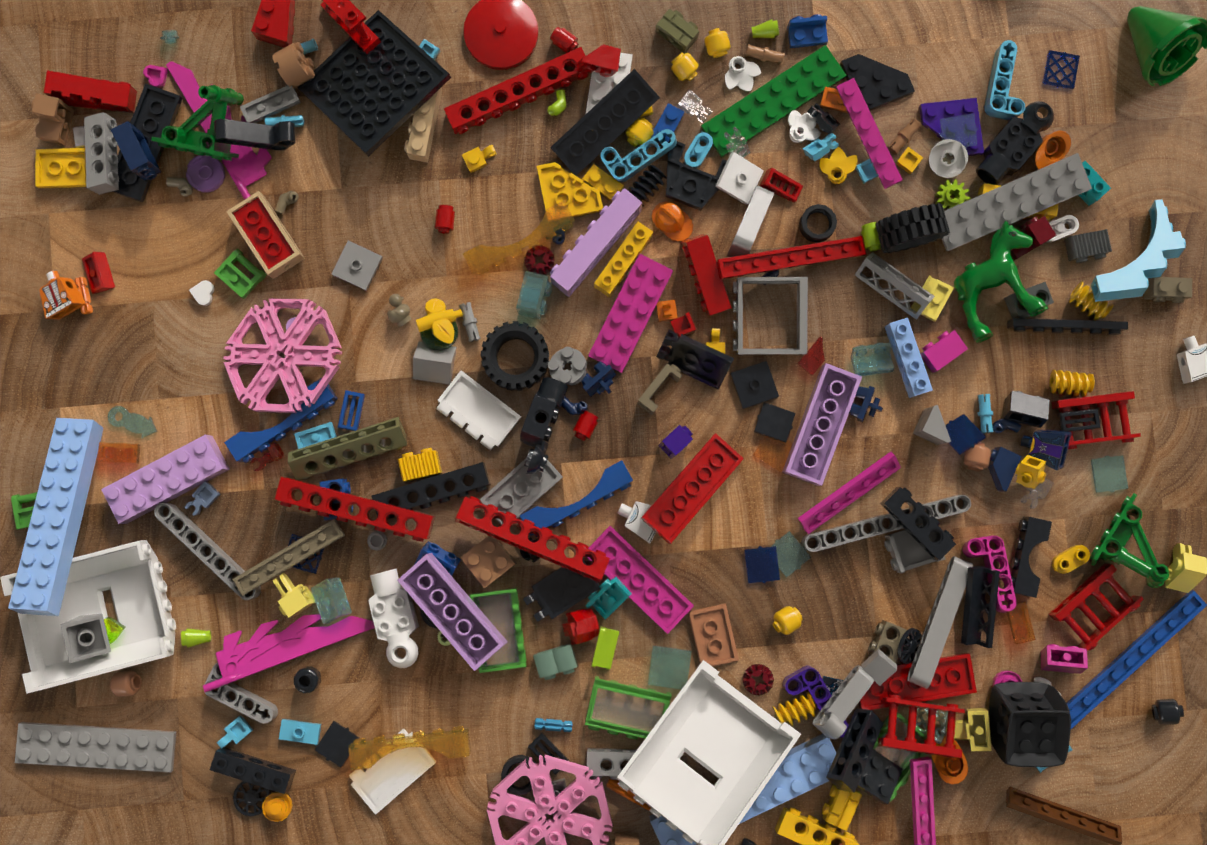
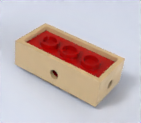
M257 191L226 211L266 274L272 279L305 259L266 197L260 191Z

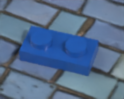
M668 103L653 130L654 134L652 137L665 129L675 132L685 112ZM666 136L665 141L669 143L670 138Z

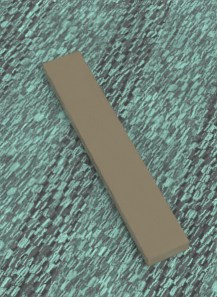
M333 519L232 580L241 596H244L344 537L345 534L337 520Z

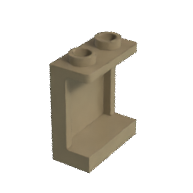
M666 364L639 398L637 404L653 415L658 405L650 399L668 376L679 382L682 377L680 374L681 370L674 364L671 366Z

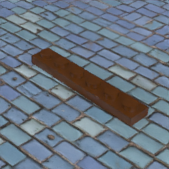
M1009 787L1006 790V807L1112 845L1122 844V832L1119 825L1013 787Z

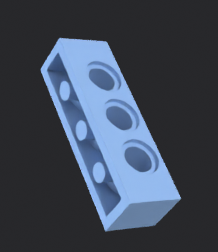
M908 317L889 323L885 326V330L908 397L912 398L932 391L933 389Z

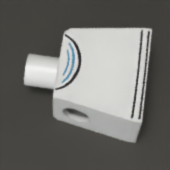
M1195 335L1183 339L1187 350L1178 353L1177 359L1182 381L1185 384L1207 377V343L1198 345Z
M635 501L633 508L622 503L617 514L627 518L624 526L648 543H651L656 532L641 519L651 505Z

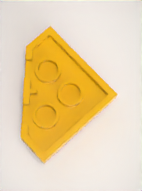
M556 162L537 166L548 222L601 212L603 205L599 190L586 184L573 173H569Z

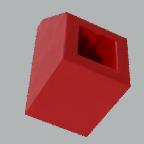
M603 44L583 57L576 67L581 68L582 71L587 73L597 72L603 77H611L618 71L621 49Z

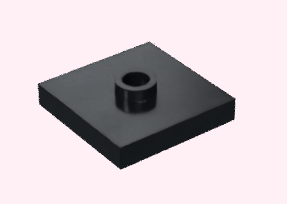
M767 361L730 373L742 409L779 397Z

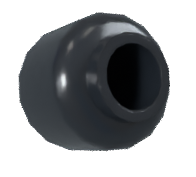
M312 666L304 667L295 674L294 686L301 693L313 692L320 686L321 674Z
M1175 699L1156 700L1155 705H1152L1154 721H1158L1160 725L1179 724L1180 717H1184L1183 706L1178 705Z

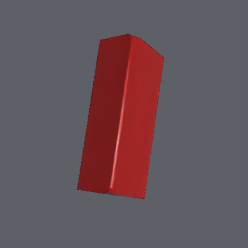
M92 252L82 258L92 294L115 287L105 252Z

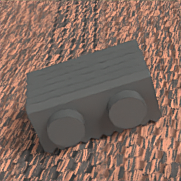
M1107 229L1070 236L1064 240L1068 260H1076V263L1086 262L1090 257H1094L1095 260L1107 257L1106 254L1112 252Z

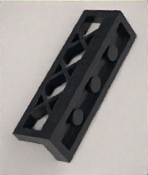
M984 566L968 567L961 636L962 644H977L986 648H992L1000 571ZM987 573L992 574L991 584L987 581ZM987 592L990 596L989 603H987L985 600V594ZM985 611H986V613H987V615H988V621H987V622H985V620H984V618H983V613H984ZM983 630L986 634V641L981 640Z

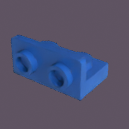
M816 14L809 18H803L802 16L792 18L787 26L790 48L826 45L828 43L827 16Z
M428 541L421 549L415 564L426 554L432 553L452 576L461 559L454 553L447 552L440 548L439 545Z

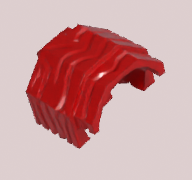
M591 608L578 609L566 613L568 623H564L562 626L564 635L570 637L572 645L590 641L598 636L599 625L597 617Z

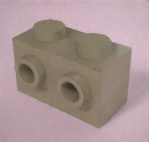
M1149 278V286L1144 293V299L1153 300V302L1169 300L1172 303H1184V300L1192 298V278Z

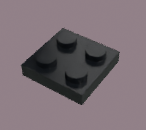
M872 750L857 787L881 803L889 804L903 768L877 751Z

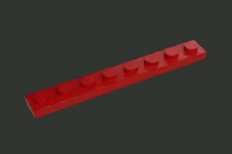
M863 236L722 258L717 260L720 279L860 257L866 255Z

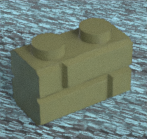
M668 9L663 18L657 23L655 29L656 33L684 54L699 36L696 24L691 21L688 23L683 19V15L679 11H672L671 9Z

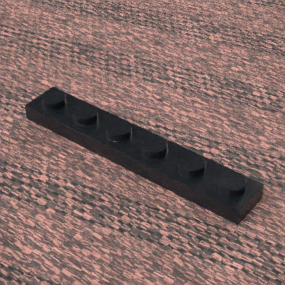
M1013 318L1007 321V329H1014V332H1025L1026 329H1033L1035 333L1045 332V330H1052V333H1064V330H1071V334H1081L1083 331H1090V334H1102V331L1109 332V335H1120L1122 331L1128 330V322Z

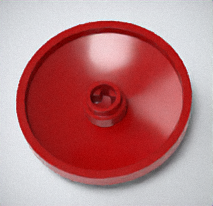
M480 0L471 8L464 22L463 33L468 51L476 61L491 69L507 70L515 68L524 63L537 46L539 36L537 20L533 11L522 0Z

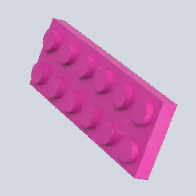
M639 253L588 354L589 357L599 362L601 361L605 365H610L621 373L623 372L673 273L672 269Z
M611 526L588 548L592 551L600 550L607 554L606 557H609L610 560L604 574L610 580L617 577L632 593L629 598L667 634L694 607L684 595Z

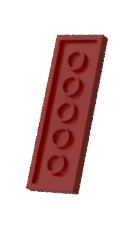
M715 433L644 513L641 519L668 544H671L744 458Z
M970 653L940 657L931 684L927 689L907 681L913 662L897 664V671L884 683L878 685L875 681L859 701L860 709L866 710L889 707L890 704L882 703V698H886L888 695H898L901 700L923 702L977 693Z

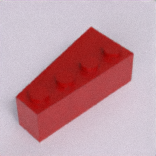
M261 0L251 29L257 40L283 48L292 44L295 0Z
M49 70L46 72L44 93L47 96L59 98L68 106L134 113L137 91L130 83L122 81L116 83L104 79L99 80Z
M701 234L681 241L684 256L689 263V272L695 280L694 287L696 293L700 294L702 299L700 305L703 313L706 312L707 315H713L730 309L731 305L723 280L720 279L717 261L709 236Z

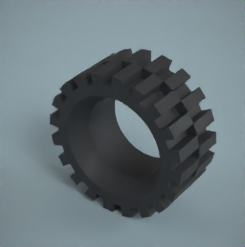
M939 203L928 206L923 205L918 208L914 207L907 211L904 210L898 214H892L890 217H885L875 224L882 252L884 253L905 251L910 248L926 245L937 241V239H942L950 233L943 205Z
M513 321L511 324L505 322L503 326L493 328L494 331L487 334L486 342L483 341V350L481 351V363L488 377L499 387L510 391H523L524 388L529 389L533 387V384L539 383L541 381L540 378L547 372L546 368L549 362V350L542 334L536 328L530 327L529 324L525 322L520 324L518 321ZM515 339L527 342L534 351L532 366L526 372L519 375H511L504 372L499 367L497 360L498 352L502 345Z

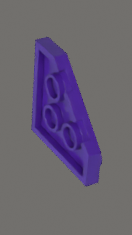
M977 98L920 104L921 124L936 133L938 138L941 140L952 139L959 141L965 146L968 156L982 155L984 153Z

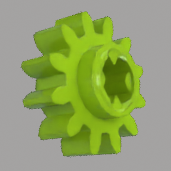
M957 179L952 183L947 180L944 182V185L941 184L938 187L939 191L934 196L940 199L935 203H941L943 209H950L970 199L969 196H965L969 189L963 190L962 187L965 183L957 185Z

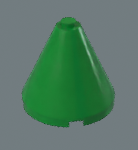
M1144 6L1134 7L1128 13L1127 22L1143 79L1151 86H1154V83L1163 86L1177 79L1197 62L1199 58L1196 57V54L1202 47L1207 49V20L1205 18Z

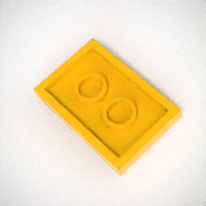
M85 148L35 149V187H86Z

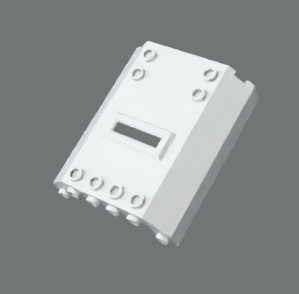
M140 540L73 558L59 616L18 613L31 672L22 674L26 694L174 655L176 622L170 612L172 605L166 595L167 584L162 578V564L158 561L147 540ZM17 573L0 577L4 596L12 595ZM106 590L111 591L119 630L113 632L111 631L102 592ZM103 614L111 652L70 663L60 624L81 615Z
M704 660L623 768L617 779L619 780L618 785L625 791L630 790L635 795L633 798L641 805L646 803L651 807L649 811L657 818L662 816L667 820L665 824L672 830L676 831V829H679L684 833L682 837L690 844L694 841L698 845H725L801 734L786 722L781 724L719 677V671ZM684 752L719 778L714 786L680 760Z

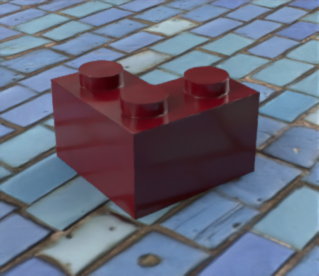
M1036 216L1020 226L1021 232L1033 238V245L1029 248L1012 249L1011 257L1013 261L1057 236L1045 216L1040 219Z

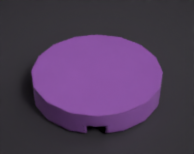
M206 155L194 157L187 166L186 177L189 184L201 192L217 190L225 179V169L218 159Z

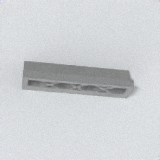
M873 252L866 257L855 274L856 277L916 320L935 297ZM865 267L872 270L873 277H867L862 274ZM878 279H885L888 282L889 288L879 286ZM900 290L903 292L904 299H897L894 291ZM915 301L921 305L918 312L910 308L909 302Z

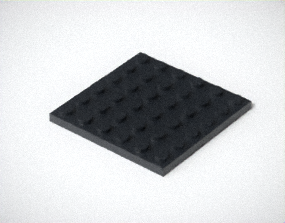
M379 10L365 24L380 39L381 43L366 54L349 37L314 70V78L297 87L368 157L452 78L443 67Z

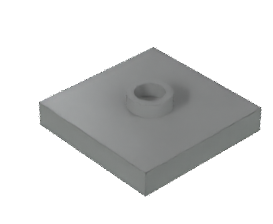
M348 240L332 275L367 291L383 257Z

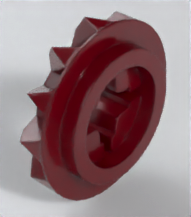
M543 245L533 246L524 257L526 268L534 275L549 273L555 263L554 254ZM545 254L543 261L546 265L542 263L535 265V256L541 257V255Z
M754 664L745 670L743 684L751 694L758 696L767 694L773 687L774 677L772 671L767 666ZM762 674L761 679L765 684L758 683L755 687L756 681L751 676L759 677Z

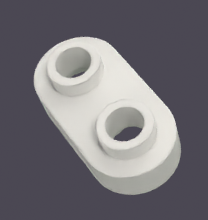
M1067 215L1049 222L1057 236L1047 242H1054L1075 233L1079 228L1078 219L1075 216ZM1065 223L1069 225V229L1065 228Z

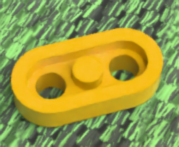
M1074 545L1052 559V568L1057 573H1069L1088 562L1090 552L1083 545ZM1080 551L1083 553L1082 558L1078 556ZM1063 561L1066 562V566L1064 568L1061 565Z

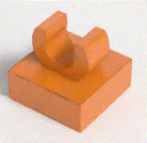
M675 300L657 303L658 322L678 318Z

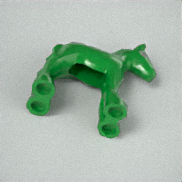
M1007 221L993 235L990 259L979 265H976L975 262L965 267L966 271L954 280V287L958 292V300H965L962 307L966 314L972 337L977 344L994 336L989 327L981 323L977 316L976 304L982 290L1007 283L1013 289L1021 305L1028 311L1030 317L1037 316L1048 310L1043 299L1030 295L1025 290L1019 277L1018 268L1011 257L1012 249L1029 248L1033 245V238L1015 229Z

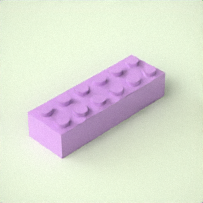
M625 188L621 192L617 191L611 199L613 202L610 206L606 205L599 213L601 215L597 221L593 220L587 227L588 232L584 236L580 235L573 250L569 249L562 257L564 259L560 265L556 264L550 271L551 283L567 297L572 295L640 214L642 202Z
M827 363L822 365L783 468V473L811 484L822 486L861 382V376Z
M205 434L101 490L118 524H127L154 510L158 504L167 503L198 487L204 481H209L230 469L213 436Z
M432 553L426 554L397 580L474 671L507 643V640Z

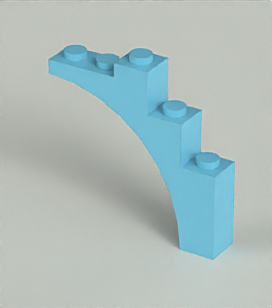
M1163 199L1155 200L1149 209L1151 234L1146 250L1127 266L1111 273L1095 276L1091 283L1095 302L1143 296L1149 286L1148 278L1161 277L1167 268V259L1178 258L1186 248V241L1182 238L1181 232H1173V225L1169 222L1168 209L1164 206Z

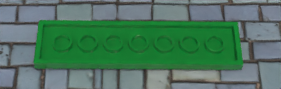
M825 45L702 124L701 129L712 137L713 147L720 157L723 158L789 115L791 111L797 110L823 93L825 87L831 88L846 78L847 75Z

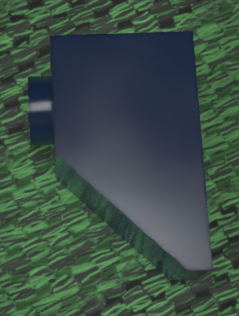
M995 447L991 450L988 466L995 487L1000 492L1008 490L1022 457L1003 447Z

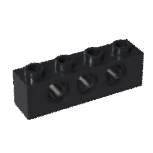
M896 487L880 504L934 560L940 561L956 545L953 541L954 537L947 530L943 531L939 527V521L933 516L930 517L925 512L926 508L920 502L916 503L911 498L913 495L908 489ZM904 503L909 505V511L906 514L901 509ZM918 517H921L923 520V525L920 528L915 524ZM932 531L937 535L934 542L929 539V534Z
M856 708L826 776L838 790L855 793L884 724L872 710Z
M226 747L215 751L209 769L283 794L290 790L296 773L295 769Z

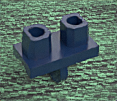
M600 361L594 367L598 374L592 378L587 373L581 381L584 390L590 397L596 392L599 395L604 391L608 394L612 392L609 387L614 383L612 378L616 374L610 365H605Z
M858 387L855 397L864 400L862 406L852 403L849 414L856 417L859 422L863 423L868 408L870 409L868 415L874 417L876 411L882 412L883 410L879 406V398L875 397L873 403H870L875 387Z

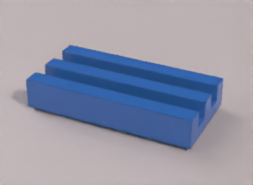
M345 390L338 428L352 431L358 430L365 394ZM351 395L353 397L351 401L347 425H344L349 396ZM357 397H359L354 425L352 427L351 424L356 405Z

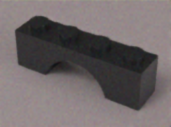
M1023 516V519L1019 522V538L1016 539L1014 545L1016 553L1010 565L1012 568L1011 579L1014 593L1037 598L1040 578L1030 568L1029 555L1037 544L1049 540L1052 526L1051 521Z

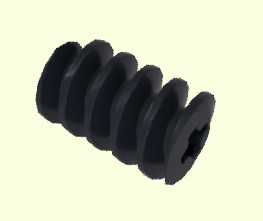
M649 165L648 170L643 171V176H639L638 182L634 181L633 187H629L628 191L641 202L642 200L649 202L647 195L653 197L652 189L659 191L657 184L664 185L662 178L667 179V177L656 166Z

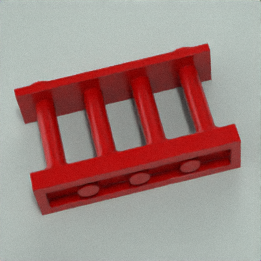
M322 0L323 3L320 5L323 10L366 54L381 43L380 39L364 23L367 19L366 16L350 0Z
M1134 391L1051 402L1052 409H1059V412L1062 413L1072 411L1071 407L1077 406L1078 410L1081 411L1089 410L1090 405L1097 404V408H1100L1104 437L1093 439L1092 429L1084 430L1085 440L1074 441L1073 431H1071L1068 450L1077 449V445L1120 439L1122 443L1134 442L1136 437H1141V433L1131 434L1126 405L1128 400L1135 399ZM1110 402H1116V405L1119 407L1123 435L1112 436L1108 413ZM1084 414V415H1081V417H1082V418H1090V415H1089V414ZM1067 416L1065 420H1071V417ZM1091 421L1082 422L1083 426L1091 425ZM1066 424V428L1072 427V424Z
M1104 563L1049 613L1053 620L1065 621L1082 640L1077 647L1087 649V651L1094 649L1098 645L1097 642L1128 613L1137 610L1140 607L1139 603L1144 600L1142 596L1133 595L1130 597L1113 578V574L1117 571L1113 564ZM1107 582L1125 602L1119 609L1116 610L1099 591V586L1102 583ZM1089 595H1093L1111 615L1103 623L1085 604V599ZM1075 608H1079L1097 628L1089 636L1071 617V612Z
M888 695V697L882 698V703H888L890 706L887 735H885V738L878 739L879 747L950 758H962V750L956 749V745H954L956 714H964L965 709L958 708L959 705L947 703L946 706L901 700L898 695ZM898 705L909 707L907 738L904 741L897 740V736H895ZM917 708L928 710L927 736L924 744L917 743V739H915ZM937 711L948 713L946 744L943 747L936 746V742H934Z

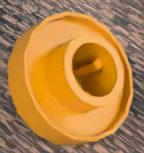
M272 792L263 802V814L270 821H283L292 811V800L286 793Z

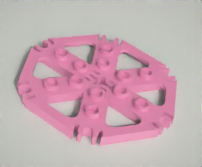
M268 299L269 302L263 300L264 308L261 309L258 305H254V308L251 307L226 344L229 346H226L225 349L231 351V355L224 356L223 359L229 361L224 362L238 400L245 405L251 400L248 408L256 412L297 413L296 410L302 412L301 404L305 402V405L311 407V403L315 404L340 368L337 365L341 364V361L334 360V357L337 354H342L337 349H342L327 312L320 306L314 310L316 303L309 299ZM282 308L300 309L301 311L286 333H284L277 316L278 311ZM258 322L267 345L243 344V337L250 327ZM322 324L329 338L328 346H302L315 326ZM282 352V353H284L286 356H285V358H281V356H279V354ZM243 364L262 365L251 383L245 388L238 373V368ZM298 366L324 367L326 373L314 390H308ZM280 378L289 402L287 404H267L266 397Z
M539 755V763L535 764L532 761V757H530L529 766L525 759L495 786L491 792L490 797L496 799V802H488L487 813L496 845H535L543 837L545 838L546 845H567L565 833L589 839L593 845H607L609 841V836L603 834V832H612L613 823L603 782L599 784V776L595 780H591L590 776L593 775V770H589L587 766L549 755L544 757L546 763H544L543 756ZM552 769H559L574 774L576 779L560 794L555 796L550 771ZM521 776H527L531 782L535 801L509 794L507 789ZM594 795L598 799L602 816L600 819H596L572 811L588 796ZM548 813L549 815H551L553 813L554 820H546V814ZM505 815L526 821L527 823L509 840H505L501 834L498 818Z

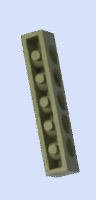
M399 417L288 452V464L296 480L308 479L313 475L327 473L332 469L345 467L356 461H364L369 457L382 455L393 449H401L407 445V437Z

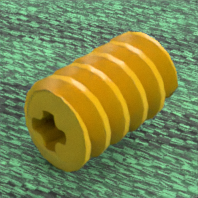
M1081 281L1070 294L1069 303L1076 300L1075 307L1083 305L1081 312L1088 309V317L1095 314L1094 321L1099 318L1103 319L1112 310L1114 304H1108V300L1095 302L1092 290L1089 291L1090 287L1088 285L1083 286L1084 282Z
M1054 369L1050 374L1049 386L1053 394L1058 389V393L1061 395L1064 390H1066V395H1071L1073 390L1074 396H1078L1081 391V396L1086 397L1087 392L1091 393L1094 389L1095 379L1093 374L1089 373L1086 375L1085 373L1063 372L1062 370L1056 371Z
M807 692V699L803 695L799 696L800 702L794 697L792 704L788 700L785 701V707L779 703L778 710L772 706L777 720L781 724L788 722L793 726V719L801 723L800 716H803L805 720H808V713L815 717L816 706L809 692Z

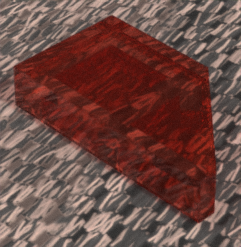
M821 336L797 363L811 376L825 361L823 338Z

